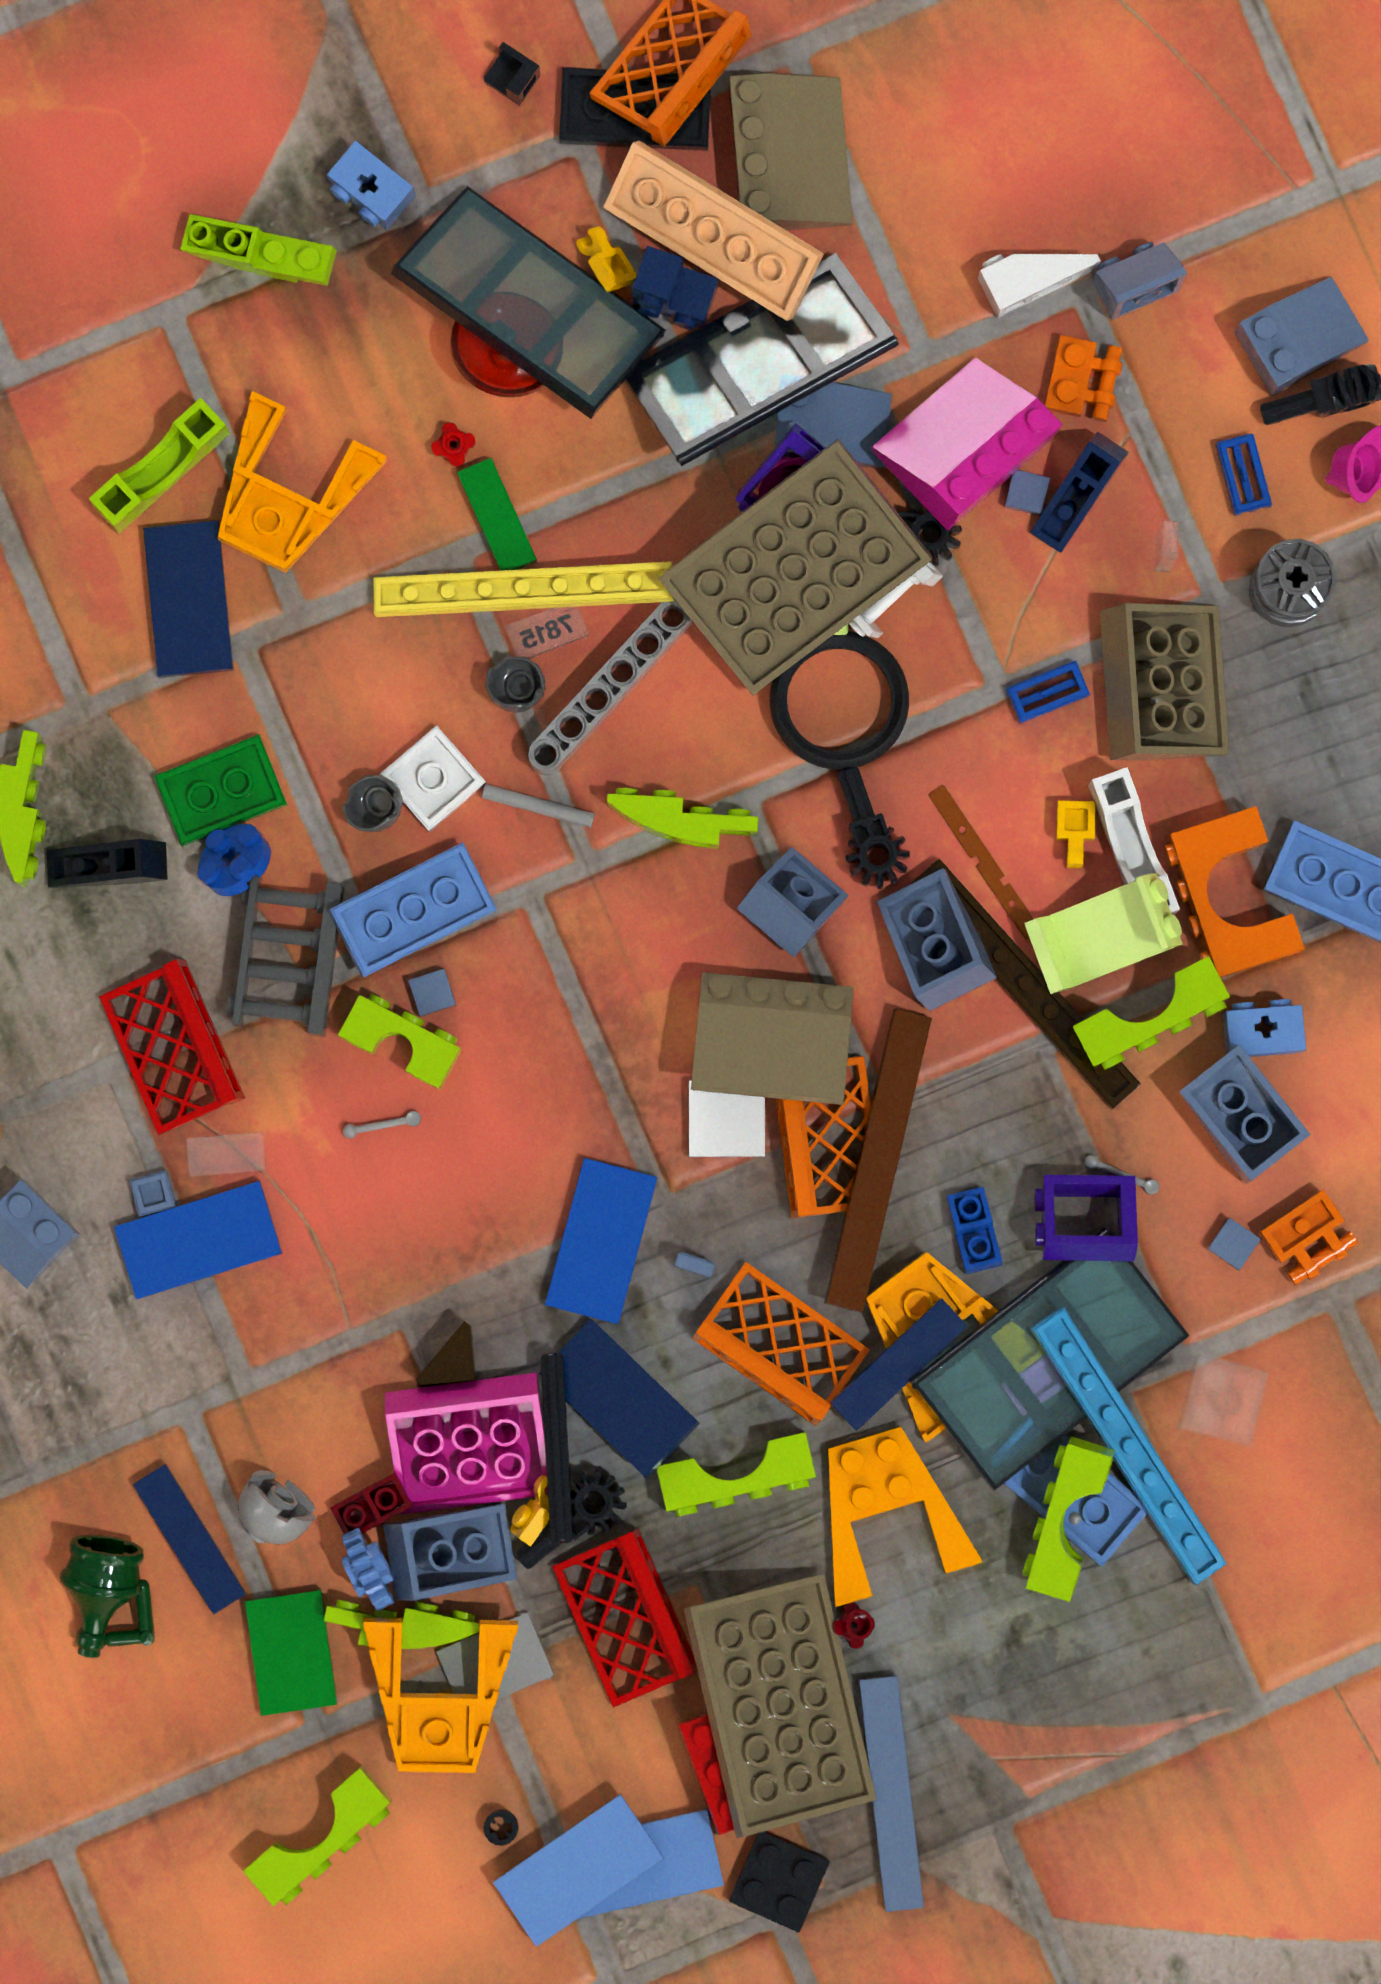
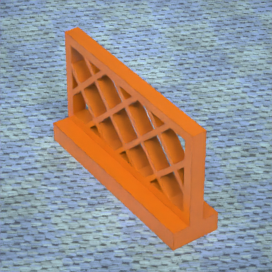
M663 0L591 90V99L651 133L652 140L665 147L751 38L749 21L746 15L737 10L730 13L709 0H686L693 4L694 12L672 16L671 8L678 0ZM716 17L723 21L718 30L702 33L700 20ZM696 21L698 34L676 39L674 25ZM670 26L672 40L650 44L649 36L655 29ZM700 44L701 52L696 58L680 61L678 48ZM674 49L676 62L654 66L652 53ZM648 54L649 68L628 71L627 64L632 57ZM678 71L679 80L674 86L658 89L657 75ZM652 77L654 90L632 94L630 81ZM626 82L628 95L611 98L604 94L610 85ZM656 99L657 107L648 119L635 112L634 103Z
M864 1056L848 1058L847 1066H856L858 1082L850 1092L845 1089L844 1104L839 1105L834 1113L818 1102H808L804 1108L803 1101L775 1098L791 1219L846 1212L847 1203H839L844 1197L849 1199L850 1193L848 1191L852 1186L854 1175L844 1188L827 1175L839 1159L854 1171L856 1169V1164L843 1155V1153L855 1138L862 1143L863 1136L859 1132L863 1127L865 1131L871 1106ZM858 1089L860 1100L854 1096ZM849 1101L862 1110L863 1119L855 1130L838 1117ZM813 1105L830 1118L818 1134L806 1125L805 1115ZM833 1122L851 1134L839 1151L822 1138ZM808 1135L814 1139L810 1145L808 1142ZM817 1143H820L835 1155L823 1172L811 1163L810 1153ZM813 1172L819 1176L815 1183L813 1180ZM824 1180L840 1194L832 1205L817 1207L815 1191Z
M747 1262L744 1263L692 1337L695 1342L815 1427L822 1421L831 1407L829 1402L843 1390L870 1351L865 1345ZM746 1274L760 1283L761 1298L741 1301L739 1284ZM767 1289L776 1295L768 1296ZM734 1292L736 1302L726 1303ZM784 1300L790 1304L793 1320L773 1323L769 1302ZM763 1303L767 1324L746 1327L743 1306ZM737 1307L741 1328L726 1330L714 1322V1319L721 1310ZM798 1311L807 1317L799 1318ZM815 1322L821 1326L824 1342L804 1345L800 1324ZM794 1325L798 1346L777 1349L774 1328ZM768 1329L772 1350L757 1352L752 1349L749 1344L748 1332ZM829 1333L838 1339L830 1340ZM742 1334L743 1342L734 1335ZM846 1344L858 1353L850 1365L835 1367L831 1346ZM825 1347L829 1368L809 1371L805 1350ZM799 1351L803 1372L788 1374L783 1371L780 1365L779 1354ZM773 1356L774 1364L765 1357ZM845 1371L841 1379L838 1381L836 1372ZM830 1373L833 1390L826 1400L812 1391L810 1376ZM804 1378L805 1385H803L796 1379Z

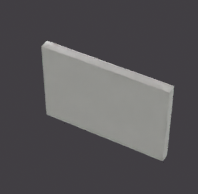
M528 1612L520 1613L518 1617L511 1619L518 1620V1631L513 1641L510 1658L502 1678L497 1700L542 1680H549L554 1676ZM479 1633L448 1647H441L436 1651L454 1694H477Z

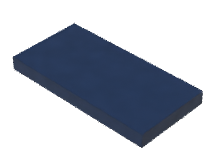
M218 520L143 528L157 675L159 678L234 670L222 544L218 541L220 529Z
M592 1319L560 1350L559 1354H562L564 1358L566 1401L646 1479L700 1424Z

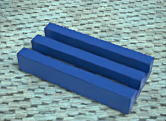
M1253 433L1217 442L1215 446L1234 516L1242 515L1246 512H1254L1261 508H1270L1272 502ZM1242 444L1247 446L1261 498L1258 501L1254 500L1240 448ZM1230 447L1233 451L1246 504H1241L1227 452V448Z
M1076 660L1006 688L1007 695L1012 702L1011 705L1017 714L1019 724L1090 696ZM1069 672L1073 673L1074 678L1025 698L1019 699L1017 695L1019 692ZM1078 685L1080 691L1024 712V706Z

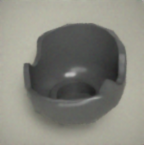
M506 656L498 665L488 669L485 688L492 702L507 712L521 713L532 709L541 700L546 689V679L539 665L529 658Z
M366 775L355 782V784L349 786L348 798L346 803L342 805V811L349 825L359 831L381 832L390 828L397 821L401 813L403 798L399 787L394 781L383 775Z

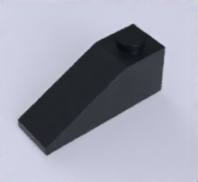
M134 839L47 850L48 888L137 884L168 880L166 842Z

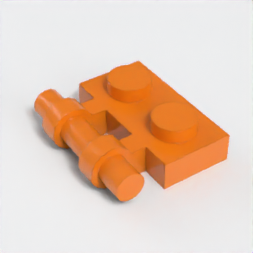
M1060 335L1045 407L1052 412L1080 418L1083 405H1093L1095 407L1092 419L1106 422L1109 408H1113L1116 396L1113 394L1116 376H1120L1123 363L1120 362L1122 348L1109 345L1105 359L1094 357L1097 346L1096 342ZM1091 371L1102 374L1098 391L1087 390Z
M1324 1189L1259 1231L1280 1263L1285 1262L1292 1256L1298 1262V1266L1287 1273L1295 1286L1306 1278L1312 1280L1320 1274L1319 1270L1335 1259L1337 1261L1342 1260L1348 1256L1347 1251L1358 1244L1356 1237L1351 1231L1340 1238L1333 1231L1335 1227L1345 1220ZM1322 1237L1327 1247L1310 1257L1304 1248Z

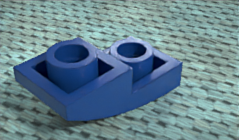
M984 1187L947 1195L965 1274L1002 1266L1003 1261L994 1232L993 1219Z

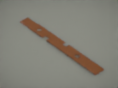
M941 785L929 793L930 799L969 857L977 856L981 861L976 865L977 869L1025 940L1029 939L1024 923L1033 920L1032 916L1011 884L1008 883L1005 886L1002 884L1000 879L1005 875L946 787ZM962 826L965 827L966 832L961 833L959 831V828ZM1015 901L1016 906L1010 907L1009 902Z

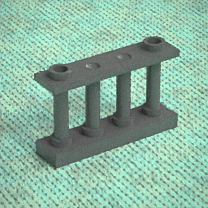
M254 875L250 882H247L250 887L242 892L241 904L247 905L236 995L229 994L227 1017H233L232 1024L235 1027H243L244 1015L302 1022V1026H308V1034L310 1036L325 1037L339 934L328 910L343 903L344 887L342 884L327 882L326 891H319V894L261 888L262 877L258 878ZM259 903L317 909V913L323 914L321 929L314 928V932L256 925ZM254 940L312 947V951H318L316 966L302 969L253 963L251 960ZM249 977L307 984V988L313 989L311 1004L305 1003L304 1007L246 1000Z

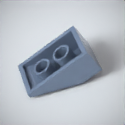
M1332 277L1271 304L1239 322L1234 332L1271 396L1369 342L1368 337Z
M780 377L779 391L802 378ZM832 382L777 413L775 447L796 423L824 447H827L839 438L861 467L885 469L886 465L870 449L889 432L891 393ZM791 448L783 455L790 458L801 457Z
M944 868L877 901L913 993L929 1011L997 978L985 947Z
M1240 1045L1236 1046L1179 1091L1219 1151L1245 1184L1254 1180L1311 1135Z
M505 1504L383 1524L390 1569L394 1576L392 1583L395 1600L415 1601L517 1580Z

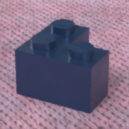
M647 246L633 285V305L639 307L638 311L646 316L659 318L661 314L674 319L673 323L687 330H694L695 326L702 328L706 324L717 293L719 279L683 267V257Z

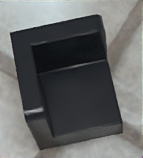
M502 42L498 48L499 56L485 75L484 82L520 106L539 79L540 66L505 42Z

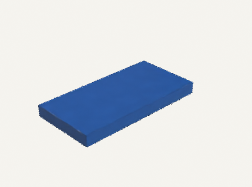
M584 1158L546 1298V1306L619 1325L658 1177Z
M261 1181L114 1227L136 1300L283 1254Z

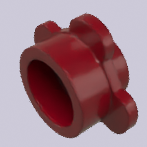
M852 1602L844 1606L843 1615L839 1620L833 1622L832 1628L836 1635H842L848 1640L851 1648L858 1649L864 1645V1639L871 1635L875 1628V1621L867 1611L859 1609V1606ZM852 1622L856 1623L855 1629L851 1627Z

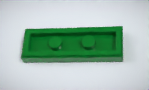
M492 458L457 472L500 571L518 570L536 562L537 558Z

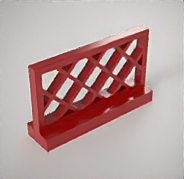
M175 959L164 964L160 969L99 996L158 1135L167 1133L228 1104H234L245 1099L186 960ZM162 977L169 990L164 1004L146 998L151 982ZM142 987L139 995L131 992ZM122 995L137 999L130 1020L117 1015L111 1000ZM172 999L176 1006V1009L170 1007ZM143 1002L161 1009L154 1029L136 1023ZM167 1012L180 1016L183 1028L178 1039L160 1032ZM121 1022L128 1024L126 1031H124ZM134 1027L152 1034L145 1054L132 1050L129 1043ZM187 1034L191 1041V1044L184 1042ZM158 1037L176 1043L169 1064L151 1057ZM182 1047L195 1051L198 1062L193 1074L175 1067ZM136 1057L143 1059L140 1066ZM149 1062L167 1069L160 1089L148 1085L144 1078ZM202 1069H203V1072H204V1074H205V1076H206V1079L200 1077V1073H201V1070H202ZM173 1071L191 1078L184 1099L166 1092ZM197 1081L210 1086L216 1101L205 1106L190 1102ZM151 1092L157 1094L155 1101L153 1099ZM163 1097L181 1103L177 1118L165 1124L159 1113ZM188 1106L196 1109L188 1114H185Z
M639 1528L552 1566L613 1708L698 1671L693 1651ZM614 1547L618 1548L623 1559L619 1574L599 1567L604 1552ZM596 1556L594 1564L585 1561ZM577 1564L591 1570L584 1590L570 1584L564 1569ZM626 1569L630 1575L631 1580L623 1577ZM596 1572L616 1580L609 1600L589 1592ZM621 1582L634 1587L637 1591L639 1598L634 1610L614 1602ZM574 1592L582 1595L579 1603ZM586 1598L607 1605L599 1625L586 1620L583 1615L582 1609ZM641 1605H643L647 1615L639 1612ZM611 1608L631 1615L624 1635L605 1628ZM636 1618L651 1623L654 1634L650 1645L629 1637ZM590 1628L597 1630L595 1638H593ZM602 1633L622 1641L615 1660L600 1654L597 1645ZM657 1640L662 1650L654 1648ZM627 1643L647 1651L640 1670L620 1663ZM652 1653L667 1660L672 1672L671 1674L659 1679L645 1673ZM605 1663L612 1666L610 1674L606 1668ZM617 1668L637 1676L632 1691L621 1696L618 1695L613 1684ZM642 1678L651 1682L639 1687Z

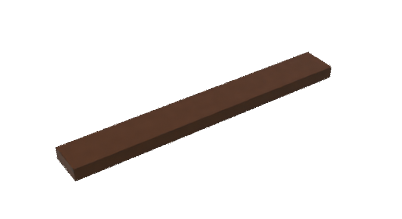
M897 1008L893 1010L824 1304L862 1313L864 1310L932 1021L930 1017Z

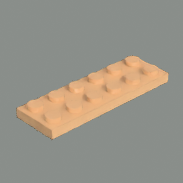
M641 141L632 143L603 207L786 321L793 319L824 253Z

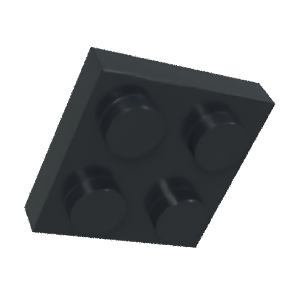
M765 1831L760 1832L755 1838L729 1898V1902L800 1933L830 1864V1860Z

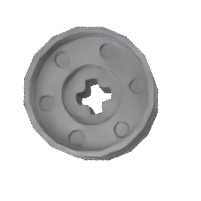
M1303 539L1284 540L1271 547L1253 570L1249 583L1251 602L1257 613L1271 624L1285 628L1301 626L1314 619L1332 597L1336 584L1334 565L1327 552L1315 543ZM1292 572L1297 573V579L1303 581L1297 588L1293 587L1291 580H1286Z

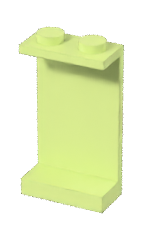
M1157 873L1139 876L1135 878L1136 881L1052 915L1039 917L1024 923L1050 994L1066 991L1183 945L1180 938L1182 934L1180 923L1170 911L1167 903V888L1164 882L1158 878Z

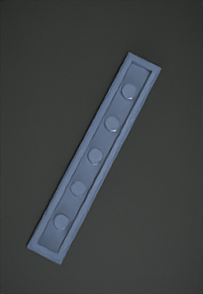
M898 1676L860 1679L859 1686L868 1764L877 1800L873 1801L885 1912L924 1908Z

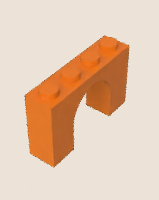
M1257 806L1171 833L1166 838L1168 844L1163 846L1166 859L1170 867L1176 865L1180 880L1175 882L1182 903L1188 901L1192 916L1188 917L1191 933L1194 938L1200 937L1204 952L1200 953V959L1202 960L1209 956L1221 979L1301 953L1305 950L1293 914L1255 926L1240 927L1221 919L1210 905L1207 895V883L1214 866L1226 858L1263 847L1269 842Z

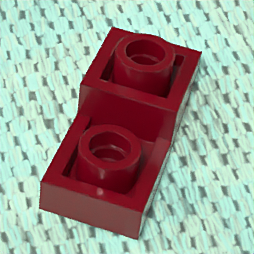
M395 1472L330 1507L343 1534L356 1528L360 1529L363 1534L413 1507V1504Z

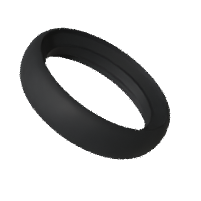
M848 631L847 635H832L772 681L770 711L778 734L793 753L818 767L844 770L849 767H860L871 763L893 746L907 720L909 690L905 675L898 661L883 645L868 636L862 637L856 632ZM846 649L863 654L882 670L890 686L892 705L885 727L875 739L858 749L829 751L817 747L798 732L789 715L787 693L792 677L806 660L815 654L827 650Z

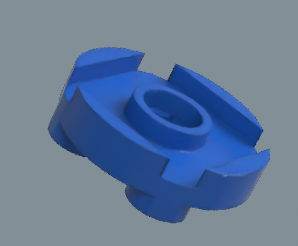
M238 824L225 830L216 829L205 840L206 847L199 860L197 875L206 886L220 896L240 894L250 887L247 882L254 875L260 878L267 869L271 857V847L264 839L262 833L252 824Z

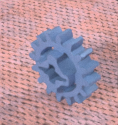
M358 1528L342 1535V1541L348 1553L347 1556L342 1558V1564L357 1595L361 1597L367 1594L376 1610L393 1604L394 1600L388 1583L394 1581V1576L377 1541L370 1545L367 1544L364 1535Z

